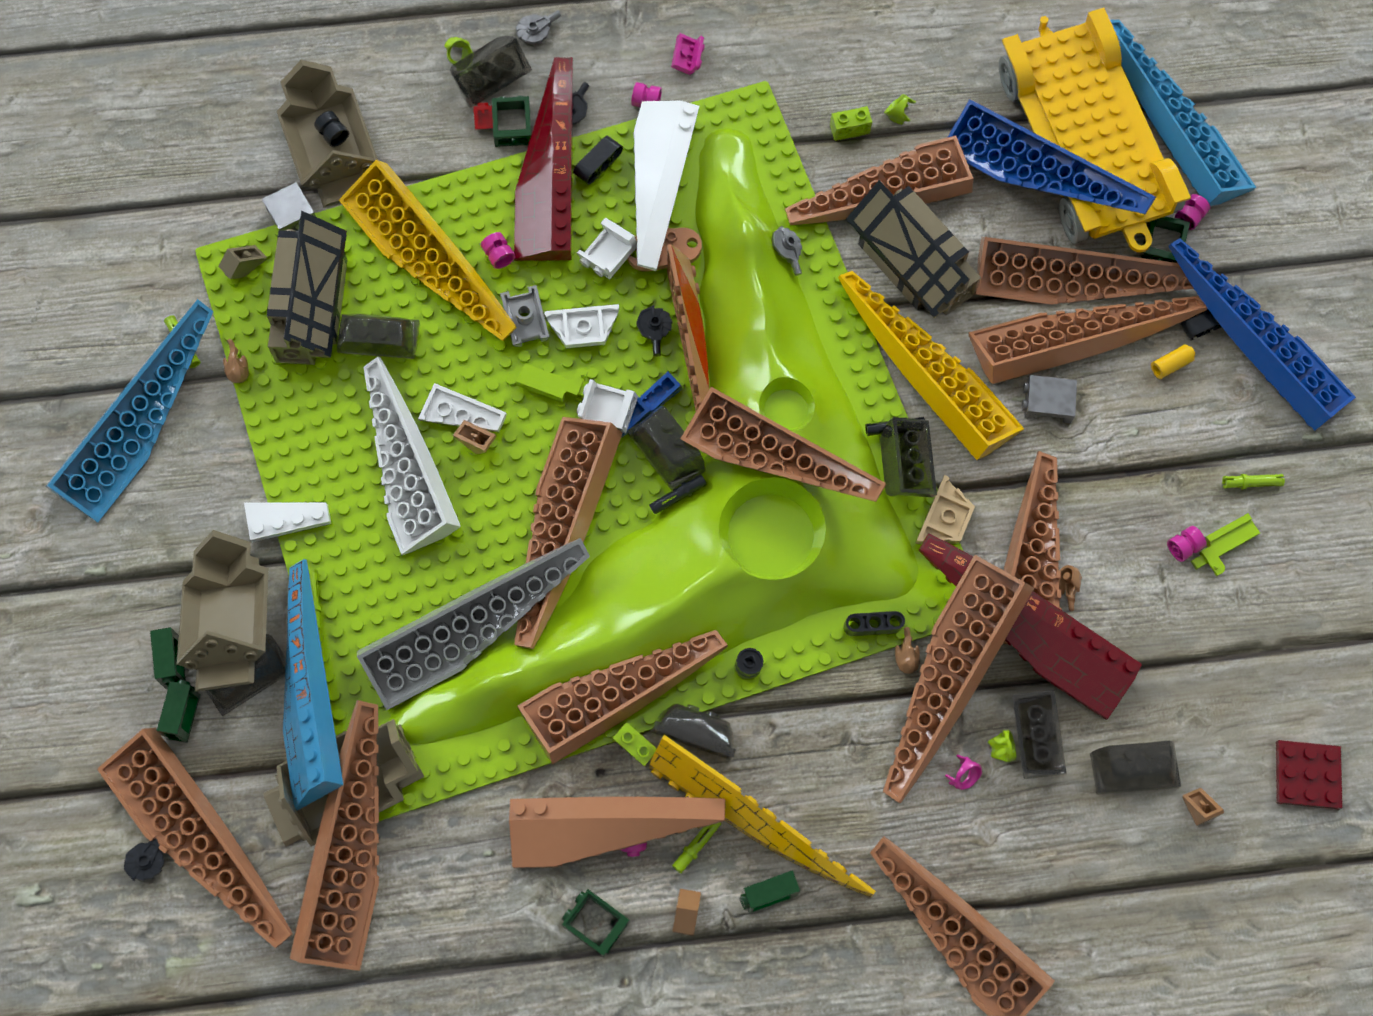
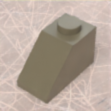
M256 245L227 249L218 267L230 279L242 278L266 261L267 257Z

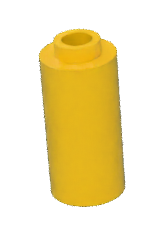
M1184 344L1151 362V369L1158 379H1162L1195 360V351L1191 346Z

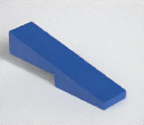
M666 372L644 394L638 397L627 432L622 433L621 437H624L683 389L681 384L669 372Z

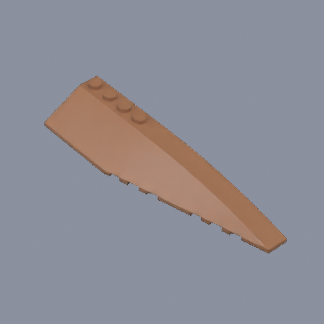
M1198 296L1175 298L1172 299V302L1156 300L1154 304L1144 305L1143 302L1135 303V306L1126 307V304L1094 307L1092 311L1076 309L1074 313L1056 311L1055 315H1047V312L1038 313L969 332V338L985 375L992 384L1119 348L1185 321L1207 310V307Z

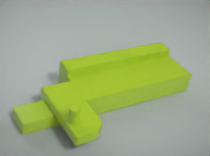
M525 363L520 375L517 377L516 385L563 403L566 395L584 398L583 390L585 386L582 385L588 371L579 368L575 371L572 379L569 380Z
M1249 513L1205 537L1207 548L1199 553L1200 556L1191 561L1196 570L1209 564L1216 576L1222 574L1225 571V565L1219 557L1260 534Z

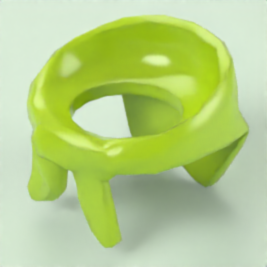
M902 94L888 106L884 113L892 122L903 125L905 121H910L909 117L904 113L905 107L909 106L907 102L913 104L916 101L906 96V94Z
M1003 730L998 736L988 741V744L992 747V758L1009 763L1016 760V747L1010 730Z

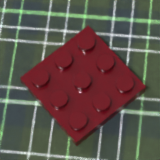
M1283 740L1276 741L1277 804L1342 809L1341 746Z

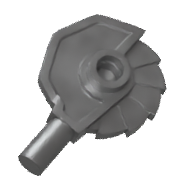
M557 10L549 16L532 14L523 17L516 26L518 39L522 38L525 43L528 42L530 44L543 42L548 37L551 23L560 18L561 13Z
M781 226L773 232V247L778 252V255L791 264L795 276L801 275L802 271L798 263L802 250L801 240L795 232Z

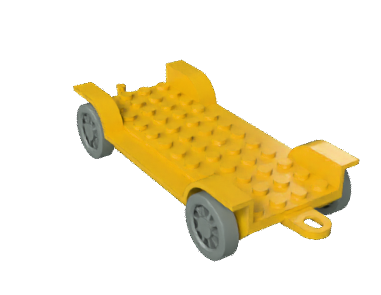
M1105 8L1088 12L1086 22L1054 33L1047 27L1048 17L1042 16L1040 18L1038 38L1021 42L1018 34L1002 39L1007 55L1000 57L998 67L1005 94L1012 102L1020 100L1033 133L1156 197L1146 215L1075 198H1061L1059 213L1063 229L1068 239L1074 244L1086 241L1088 235L1095 239L1121 230L1133 251L1145 252L1152 244V236L1146 222L1181 211L1184 208L1185 201L1191 199L1188 189L1175 163L1169 158L1164 159L1121 66L1122 56L1119 40ZM1138 233L1143 234L1146 244H1137L1134 236Z

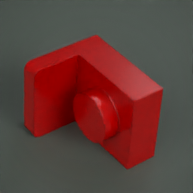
M477 103V106L473 107L475 130L493 129L492 106H489L488 103Z

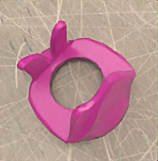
M957 754L956 757L960 760L962 766L958 770L956 779L948 774L945 777L950 781L949 784L955 786L956 789H968L981 777L982 767L967 756L963 757ZM969 770L967 778L961 783L962 775Z

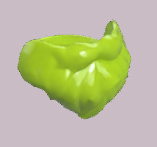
M451 37L445 42L447 59L453 65H462L467 58L472 57V49L467 40ZM453 47L462 48V57L459 61H454L451 58L450 51Z

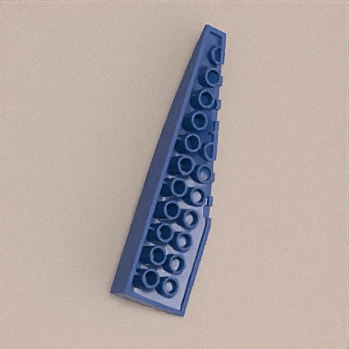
M970 99L948 137L957 136L967 164L1000 182L1145 215L1156 198L1154 195Z
M1179 238L1168 246L1187 279L1221 327L1265 376L1266 380L1278 390L1279 394L1291 404L1293 410L1298 412L1306 424L1312 427L1314 431L1356 398L1298 335L1293 337L1288 332L1290 329L1284 324L1280 326L1273 319L1275 316L1270 312L1262 311L1260 309L1261 305L1237 285L1233 287L1227 282L1228 278L1223 273L1218 275L1212 270L1213 265L1208 261L1200 260L1199 254L1182 239Z

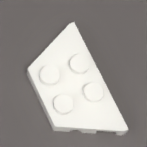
M619 304L544 311L546 320L566 348L605 345L618 315Z

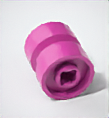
M636 82L632 93L631 106L640 108L642 101H660L662 87L651 85L648 88L645 83Z
M1197 194L1190 195L1191 199L1185 201L1184 208L1174 215L1175 218L1190 222L1188 230H1194L1210 210L1209 202Z
M492 233L481 242V248L489 256V261L495 269L504 268L515 259V253L507 245V241L502 233Z
M1189 526L1181 532V536L1177 534L1169 539L1167 546L1175 559L1184 562L1193 553H1198L1204 549L1207 543L1204 535L1197 527Z

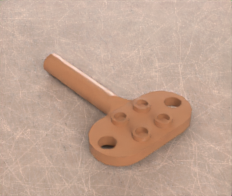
M667 228L656 270L667 268V244H672L690 259V263L698 259L702 251V241L699 235L689 228ZM694 241L697 243V246L690 248L687 246V243ZM631 255L627 258L629 264L634 269H637L639 271H654L637 266V258H634Z

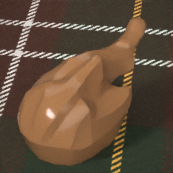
M228 339L227 342L230 347L228 360L225 357L223 358L225 374L229 381L243 383L248 379L249 375L247 359L244 355L241 358L238 357L239 350L235 347L233 340Z
M1066 565L1060 569L1059 590H1061V595L1066 590L1069 611L1073 612L1075 594L1080 592L1082 576L1078 568Z
M909 627L904 628V640L901 650L899 645L895 648L896 663L899 669L907 674L916 671L920 665V650L918 645L912 648L911 642L913 639L910 635Z

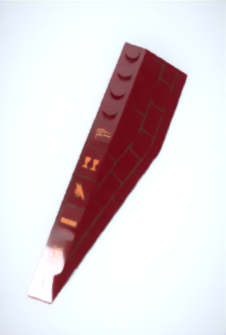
M554 57L515 189L514 261L572 260L573 57Z
M930 533L927 534L918 550L937 570L939 569L946 576L945 579L950 584L953 583L955 586L958 585L973 558L970 554ZM1034 592L1031 593L1005 639L1010 646L1012 645L1020 653L1019 656L1024 661H1028L1034 667L1033 670L1039 676L1105 720L1115 710L1134 682L1142 666V663Z

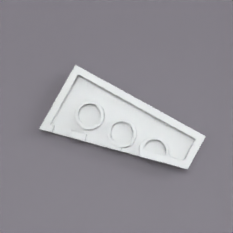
M434 383L418 419L419 421L460 426L463 420H466L487 431L499 432L507 413Z
M326 502L244 503L251 542L331 524L329 508Z

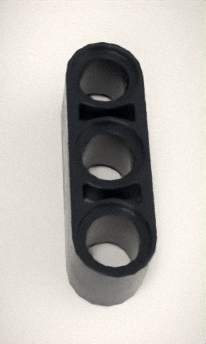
M605 136L578 162L573 170V174L586 184H592L621 155L623 146L610 136Z
M1209 309L1181 322L1182 328L1191 341L1194 340V337L1199 338L1210 333V330L1215 331L1222 328Z
M897 611L851 614L847 617L843 628L849 636L895 634L904 626L905 617ZM872 619L876 620L879 623V627H871L869 621ZM890 619H897L899 621V626H892L890 624ZM850 621H855V622H857L858 625H859V628H858V629H852V628L849 626V622H850Z

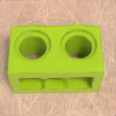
M868 106L831 114L830 128L834 141L867 135L871 132L872 119Z
M627 722L612 737L615 742L643 766L654 756L657 749Z

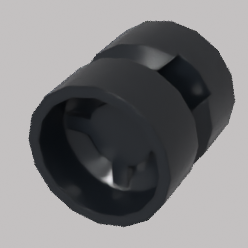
M333 111L324 112L315 120L314 127L329 146H339L348 138L349 130L339 121V118Z
M745 648L740 651L735 662V671L738 676L747 680L757 677L763 667V656L754 648Z

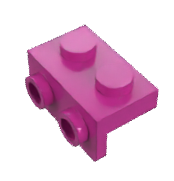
M680 33L676 38L671 68L690 76L696 70H699L702 64L701 54L705 47L703 44L704 37L699 36L695 40Z

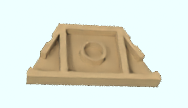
M944 475L918 535L917 544H922L928 533L949 544L960 543L975 506L969 499L964 497L959 488L956 489L951 484L950 478Z

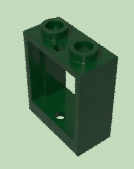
M519 95L516 97L501 96L492 98L495 147L529 145L532 135L529 96ZM525 109L526 129L498 130V110Z
M1165 216L1149 221L1147 227L1152 237L1155 227L1180 232V239L1186 243L1190 222L1180 218ZM1150 246L1147 251L1141 252L1140 258L1178 263L1172 252Z
M171 627L150 631L155 680L168 690L170 681L176 683L178 680L186 681L184 666L177 665L179 635Z
M178 680L177 683L171 681L169 683L156 730L167 740L188 743L200 699V694L195 692V687L191 686L190 682Z
M793 870L744 887L740 897L743 909H747L750 914L797 897L800 888Z
M587 889L585 893L581 891L574 901L577 904L573 910L568 909L561 919L564 921L562 926L605 958L630 923V920ZM589 899L618 920L600 947L571 925Z

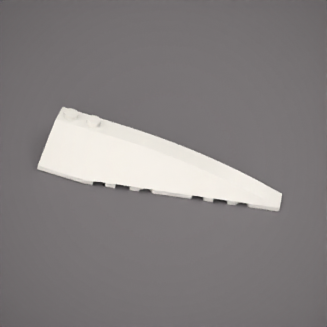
M642 101L633 132L637 266L654 271L657 269L699 110L697 105L684 101Z
M376 357L363 368L367 391L370 392L371 397L369 406L373 410L374 416L372 425L376 429V436L374 437L379 467L382 468L383 473L381 481L382 485H385L386 495L384 500L385 504L388 505L389 511L387 519L401 555H405L447 537L460 528L461 525L430 452L404 399L382 359Z

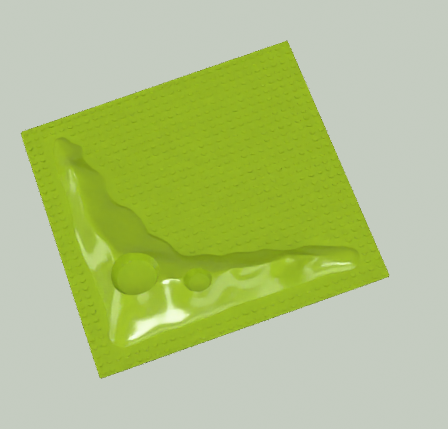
M767 81L691 102V104L699 106L668 228L692 229L699 235L702 241L701 254L698 259L691 263V266H695L696 277H694V282L699 284L700 294H697L706 341L709 389L713 387L885 482L886 486L877 502L717 460L680 439L696 411L667 268L656 271H639L634 269L626 260L612 278L608 279L604 275L603 277L597 275L590 266L589 268L583 266L577 254L579 250L585 252L604 230L601 222L605 218L633 234L634 237L637 236L633 136L637 119L575 136L572 139V260H513L508 266L495 269L489 261V256L481 248V242L484 238L492 233L500 232L506 239L507 245L514 252L515 189L527 151L407 186L471 264L503 308L500 293L509 291L510 297L529 293L528 287L535 285L537 286L543 314L544 311L619 304L618 315L605 345L566 348L546 318L545 322L549 333V338L546 341L541 342V339L523 342L522 347L513 346L511 335L504 341L500 340L480 323L471 319L466 313L457 309L455 305L446 301L419 279L410 275L408 271L384 256L344 206L341 205L315 213L317 218L347 231L344 252L348 262L337 344L332 345L331 358L316 357L315 365L276 363L268 348L271 324L267 318V310L279 232L277 225L196 248V256L211 308L214 311L213 315L226 360H228L230 352L227 340L232 339L235 347L239 350L238 357L241 358L244 355L248 362V379L243 383L233 384L267 502H326L328 504L331 524L278 536L288 575L289 568L303 559L307 560L308 570H318L319 606L321 607V613H319L321 630L318 631L335 735L337 736L347 731L357 700L377 704L378 726L392 719L396 721L397 725L401 724L404 736L416 757L415 761L424 775L423 778L402 788L403 801L379 812V822L552 764L518 709V705L553 684L559 682L563 684L571 681V678L577 676L580 678L591 674L592 671L598 669L601 671L609 668L610 665L643 655V657L653 654L652 651L657 649L663 651L672 648V644L678 642L682 644L690 641L693 637L717 630L728 645L722 652L659 698L560 759L563 760L614 743L615 741L612 737L625 722L630 724L637 732L643 733L895 648L897 645L901 646L904 640L905 627H909L912 641L933 635L931 634L933 626L956 588L953 583L950 584L945 579L946 576L939 569L937 570L918 551L921 544L916 543L938 489L913 430H910L908 433H903L902 431L867 436L865 432V424L901 420L907 417V414L873 333L864 322L838 279L840 275L847 273V270L827 222L801 225L789 224L785 208L806 198L811 199L816 195ZM608 135L623 146V151L592 184L588 185L574 175L573 170L578 162ZM781 226L795 232L801 240L802 250L798 260L802 271L801 275L795 276L791 264L778 255V252L773 247V232ZM690 241L687 243V246L694 248L697 246V243ZM256 245L267 257L266 261L242 278L230 279L218 267L227 249ZM633 251L631 256L637 258V251ZM651 306H654V309L662 308L668 312L673 321L671 332L669 331L668 335L661 340V356L657 357L653 356V343H651L650 339L642 337L636 325L640 312ZM523 313V314H521L520 316L526 317V316H528L529 314H528V313ZM376 357L382 359L404 399L430 452L461 525L460 528L447 537L405 555H401L387 519L389 511L388 505L385 504L384 500L386 495L385 485H382L381 481L383 473L382 468L379 467L374 437L376 436V429L372 425L374 416L373 410L369 406L371 397L370 392L367 391L363 368ZM526 363L569 380L572 379L577 369L582 368L588 371L582 386L588 384L591 379L601 385L627 391V389L634 391L638 397L644 394L666 372H669L681 384L683 389L624 437H621L583 543L590 557L570 574L555 609L535 647L529 649L514 645L517 629L516 622L507 631H504L497 640L487 646L479 656L469 662L462 671L386 710L357 658V651L464 594L526 564L529 540L532 539L531 523H534L535 518L533 509L534 504H537V485L562 417L580 419L577 414V408L579 403H582L583 397L578 396V398L566 395L562 403L517 386L516 380L524 364ZM434 383L507 413L500 431H489L497 437L485 453L475 454L454 438L453 435L459 426L419 421L418 417ZM699 475L703 476L707 485L693 492L691 497L687 496L659 513H653L649 504L680 487L681 483H687ZM674 495L673 497L669 498L668 500L662 502V504H664V503L668 502L669 500L675 498L677 495ZM960 543L951 544L963 551ZM897 611L905 617L904 626L895 634L849 636L843 628L847 617L851 614ZM892 618L890 619V624L897 627L899 626V621ZM872 619L869 621L871 627H879V623L876 620ZM850 621V622H849V626H850L852 629H858V628H859V625H858L857 622H855V621ZM745 648H754L763 656V667L754 679H743L735 671L737 656Z

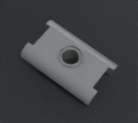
M536 285L528 287L529 293L510 297L509 291L500 293L504 310L517 327L510 334L513 346L522 347L523 342L541 339V342L549 338ZM523 313H528V314H529V315L526 316V317L520 316V315L523 314Z

